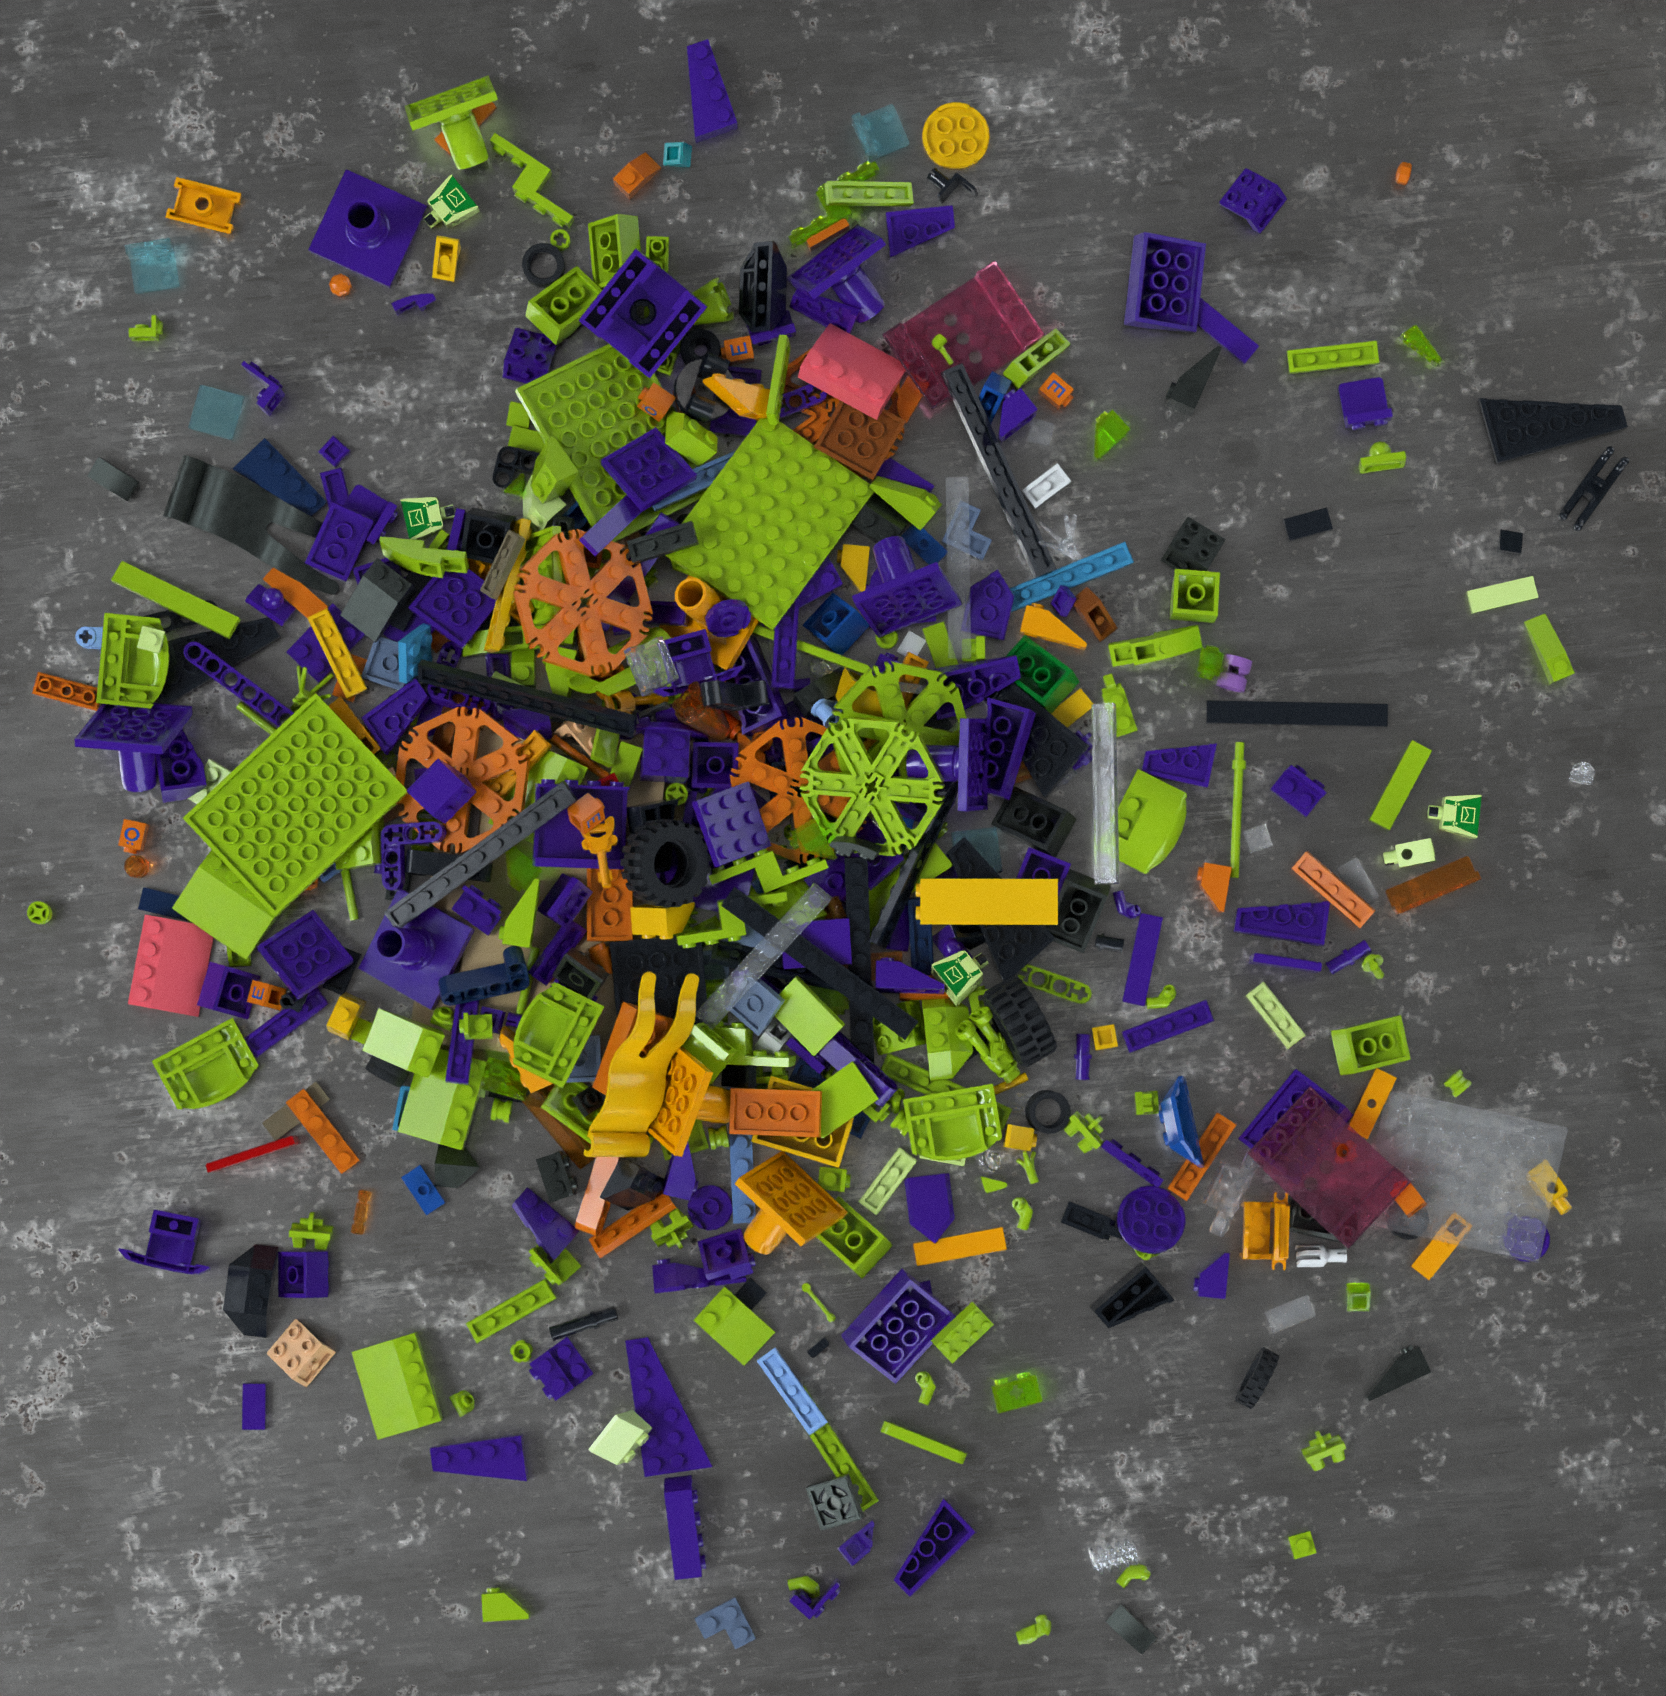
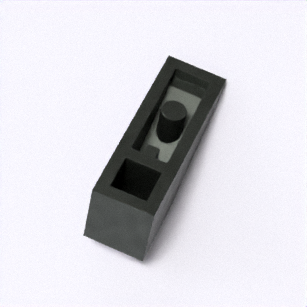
M839 667L795 693L793 702L805 718L812 715L811 708L818 700L823 698L827 700L836 699L835 695L844 667Z
M1411 1344L1400 1349L1401 1354L1395 1356L1365 1395L1366 1400L1376 1399L1431 1373L1420 1347H1413Z

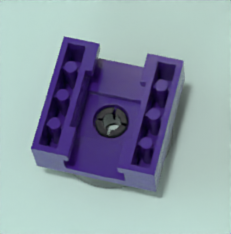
M635 248L578 321L599 338H603L629 359L632 365L651 378L704 312L707 305ZM641 305L648 306L650 310L646 318H641L636 313L637 308Z

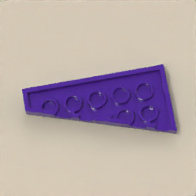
M649 1337L625 1340L635 1412L652 1427L648 1433L649 1439L640 1446L644 1477L713 1467Z

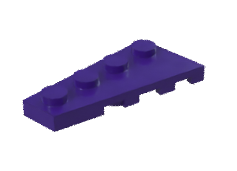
M1322 901L1321 903L1309 902L1296 905L1284 904L1271 907L1237 908L1233 932L1324 946L1330 902Z

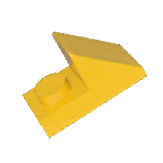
M437 235L432 278L454 282L458 256L461 252L459 239Z

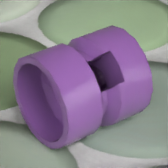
M1224 654L1221 665L1224 670L1219 673L1216 685L1230 691L1244 693L1247 684L1245 675L1250 673L1252 661L1240 656ZM1232 669L1238 670V674L1232 673Z

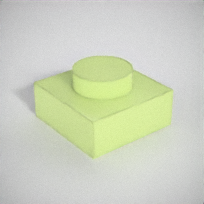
M143 625L137 648L160 653L166 631Z

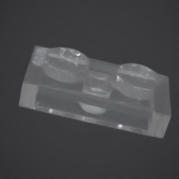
M1307 1295L1264 1312L1273 1334L1316 1317Z

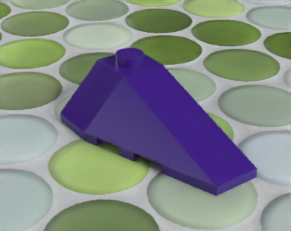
M670 1258L657 1260V1264L652 1265L654 1294L680 1291L687 1288H703L712 1285L718 1286L747 1282L746 1276L731 1280L730 1274L707 1281L704 1268L678 1262L671 1263Z

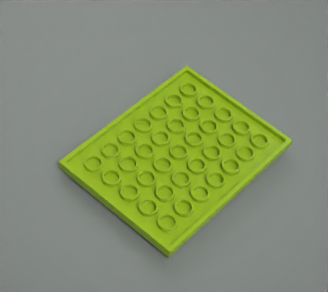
M610 344L515 390L544 444L554 435L578 470L569 488L591 527L627 495L603 468L601 459L655 427L665 437L667 413L675 411L671 405L659 422L637 407L641 401L638 396L644 387L649 389L653 382L661 388L662 386L655 374L651 378L647 377ZM679 454L692 469L698 467ZM706 490L656 512L651 506L640 513L612 541L618 542L644 529L649 524H653L661 512L670 516L699 501Z
M760 418L682 522V524L689 521L694 523L699 544L665 556L698 579L704 581L728 600L737 599L745 602L752 617L771 630H774L855 520L861 509L874 494V491L869 488L870 484L835 459L815 449L812 443L780 421L778 425H770L768 418Z
M315 693L190 810L183 819L270 913L277 917L408 792L398 779Z

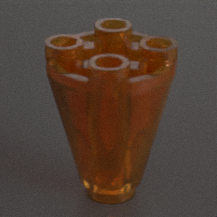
M697 681L692 682L688 689L679 698L674 700L672 704L677 719L714 739H725L730 734L731 728L724 711L704 708L700 683Z

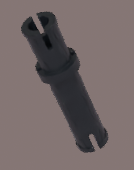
M615 1306L598 1312L591 1311L590 1314L549 1327V1331L553 1341L584 1330L598 1329L601 1325L619 1319Z

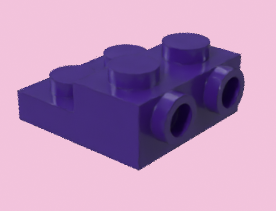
M741 1228L697 1241L707 1281L730 1274L732 1280L753 1273L752 1267L756 1266L753 1253H748V1250L752 1248L745 1242Z
M568 1336L529 1363L532 1367L529 1369L530 1374L536 1381L540 1379L545 1385L542 1390L549 1400L554 1398L557 1401L594 1374Z

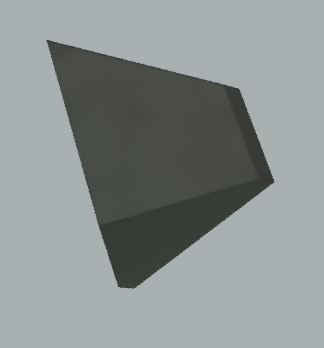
M438 1144L435 1160V1186L458 1188L480 1168L465 1147L464 1150H459Z

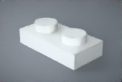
M1057 463L1021 492L1033 508L1036 509L1071 483V480Z

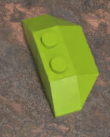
M951 999L921 1000L930 1082L953 1079L973 1053L972 1044L968 1040H960L955 1034L958 1025L964 1020H969L968 1007L963 1003L956 1006Z

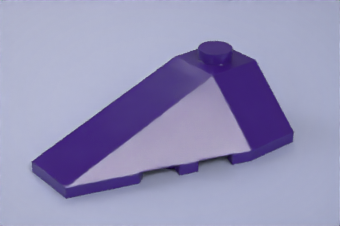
M1016 655L932 669L941 671L942 674L947 676L943 682L944 686H947L951 681L956 684L955 686L959 689L965 711L974 704L982 702L984 698L992 693L1000 691L1021 678ZM945 702L935 712L937 720L956 716L951 702Z
M182 728L163 754H155L163 803L186 800L207 787L203 763L197 756L193 745L189 742Z

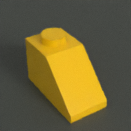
M843 544L842 550L838 549L837 563H841L842 572L859 592H863L867 582L870 547Z
M1006 1124L1003 1147L1031 1151V1147H1036L1038 1134H1034L1033 1128Z

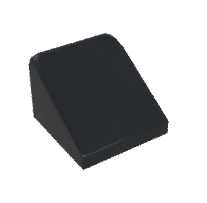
M1501 529L1497 552L1519 556L1522 552L1523 533Z

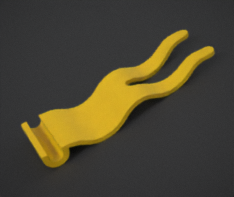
M648 971L642 975L638 994L636 1024L630 1036L617 1049L611 1060L605 1101L599 1114L589 1127L587 1137L591 1140V1148L584 1149L586 1157L644 1158L648 1155L650 1139L646 1132L658 1115L663 1103L669 1062L675 1052L689 1037L695 1022L696 993L699 983V977L696 974L690 973L685 977L678 998L676 1016L670 1030L646 1056L641 1058L639 1054L648 1043L655 1024L654 991L656 975Z

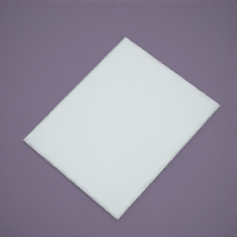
M908 631L896 652L903 656H906L907 652L918 656L926 640Z

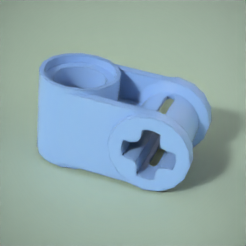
M81 627L75 635L77 643L86 649L101 650L103 627ZM86 632L92 636V639H88L87 643L82 639V636H86Z
M823 698L813 705L811 713L815 717H819L823 721L824 727L828 728L830 726L829 722L837 723L839 721V716L833 715L832 711L842 712V709L834 708L838 701Z

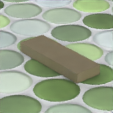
M512 530L507 532L480 589L481 592L490 598L498 599L526 540L524 537Z
M317 1081L305 1089L319 1108L331 1100ZM287 1104L262 1122L275 1141L301 1123Z

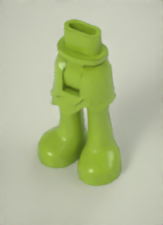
M988 1006L979 1008L969 1015L971 1021L964 1020L958 1025L955 1034L960 1040H968L980 1053L981 1060H983L988 1068L996 1073L999 1078L1003 1077L1006 1083H1010L1021 1073L1017 1068L1018 1063L1014 1060L1004 1037H1002L1000 1032L996 1033L990 1025L989 1021L993 1017L991 1009ZM974 1024L987 1038L986 1044L983 1042L981 1037L976 1032Z

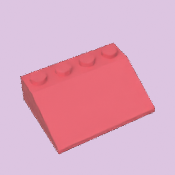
M830 323L801 364L798 378L877 420L909 365Z
M145 914L128 1004L199 1017L201 1006H198L197 1003L210 962L214 938L193 923Z

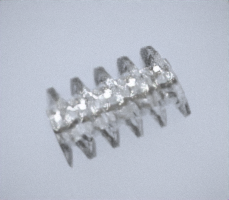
M1124 1538L1123 1546L1117 1540L1115 1541V1548L1110 1543H1106L1105 1551L1099 1545L1097 1546V1553L1092 1548L1088 1550L1094 1574L1095 1570H1098L1103 1575L1105 1567L1112 1573L1113 1565L1118 1570H1121L1123 1562L1129 1568L1131 1560L1136 1565H1139L1133 1539L1132 1543H1130L1127 1538Z

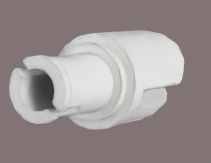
M1323 1244L1295 1245V1250L1297 1251L1296 1260H1298L1296 1262L1297 1267H1324L1327 1262H1347L1346 1248L1326 1249Z

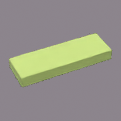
M1533 576L1466 592L1471 614L1538 598Z
M1262 982L1245 995L1287 1049L1306 1036L1265 982Z
M899 1147L858 1202L877 1215L916 1164L917 1160Z

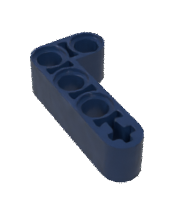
M519 946L506 948L503 951L504 963L450 974L440 978L438 986L443 1004L452 1006L525 990L530 982L522 948Z

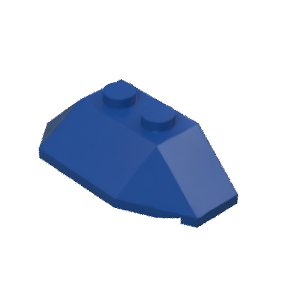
M1182 1075L1178 1076L1161 1102L1162 1110L1158 1111L1161 1124L1165 1123L1166 1132L1163 1133L1164 1142L1174 1152L1197 1167L1203 1168L1204 1163L1187 1081Z

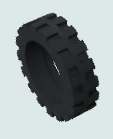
M1265 1347L1261 1348L1240 1384L1241 1386L1235 1397L1236 1402L1249 1409H1252L1257 1404L1278 1364V1354Z

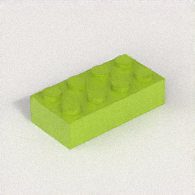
M971 1302L931 1342L953 1364L994 1324Z

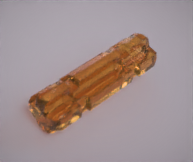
M358 1191L357 1199L359 1200L356 1202L353 1217L354 1224L351 1227V1233L362 1235L365 1226L363 1223L366 1222L369 1207L367 1202L370 1201L371 1196L370 1191Z

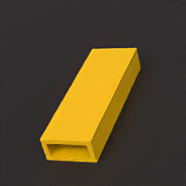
M920 879V883H916V897H920V906H916V920H920V924L1058 925V879Z

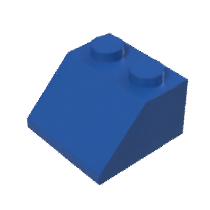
M832 593L802 626L829 651L843 655L870 625L856 609L835 593Z

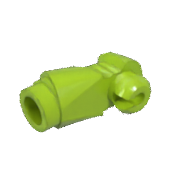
M1038 1615L1035 1618L1037 1624L1016 1632L1019 1645L1031 1644L1041 1636H1048L1050 1634L1051 1621L1048 1620L1046 1615Z

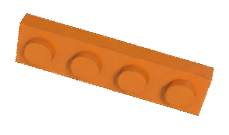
M1306 851L1291 868L1359 928L1376 911L1310 852Z
M305 1088L286 1101L292 1112L341 1174L360 1161L359 1157Z
M1217 1112L1199 1139L1204 1167L1199 1168L1186 1160L1167 1189L1188 1201L1237 1125Z
M662 1190L654 1200L636 1207L603 1229L599 1236H593L588 1240L599 1258H602L674 1210L676 1206L670 1196L664 1195Z

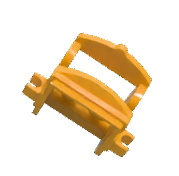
M1274 1192L1273 1202L1243 1201L1241 1203V1207H1244L1243 1246L1239 1256H1241V1259H1271L1272 1270H1275V1264L1278 1262L1283 1265L1282 1270H1285L1289 1254L1290 1205H1288V1194L1285 1192L1284 1199L1279 1200L1276 1196L1277 1192ZM1271 1208H1275L1273 1253H1269Z

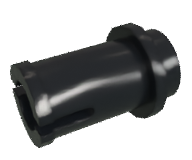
M1104 933L1101 935L1097 934L1095 948H1099V951L1104 949L1122 953L1124 939L1105 936Z

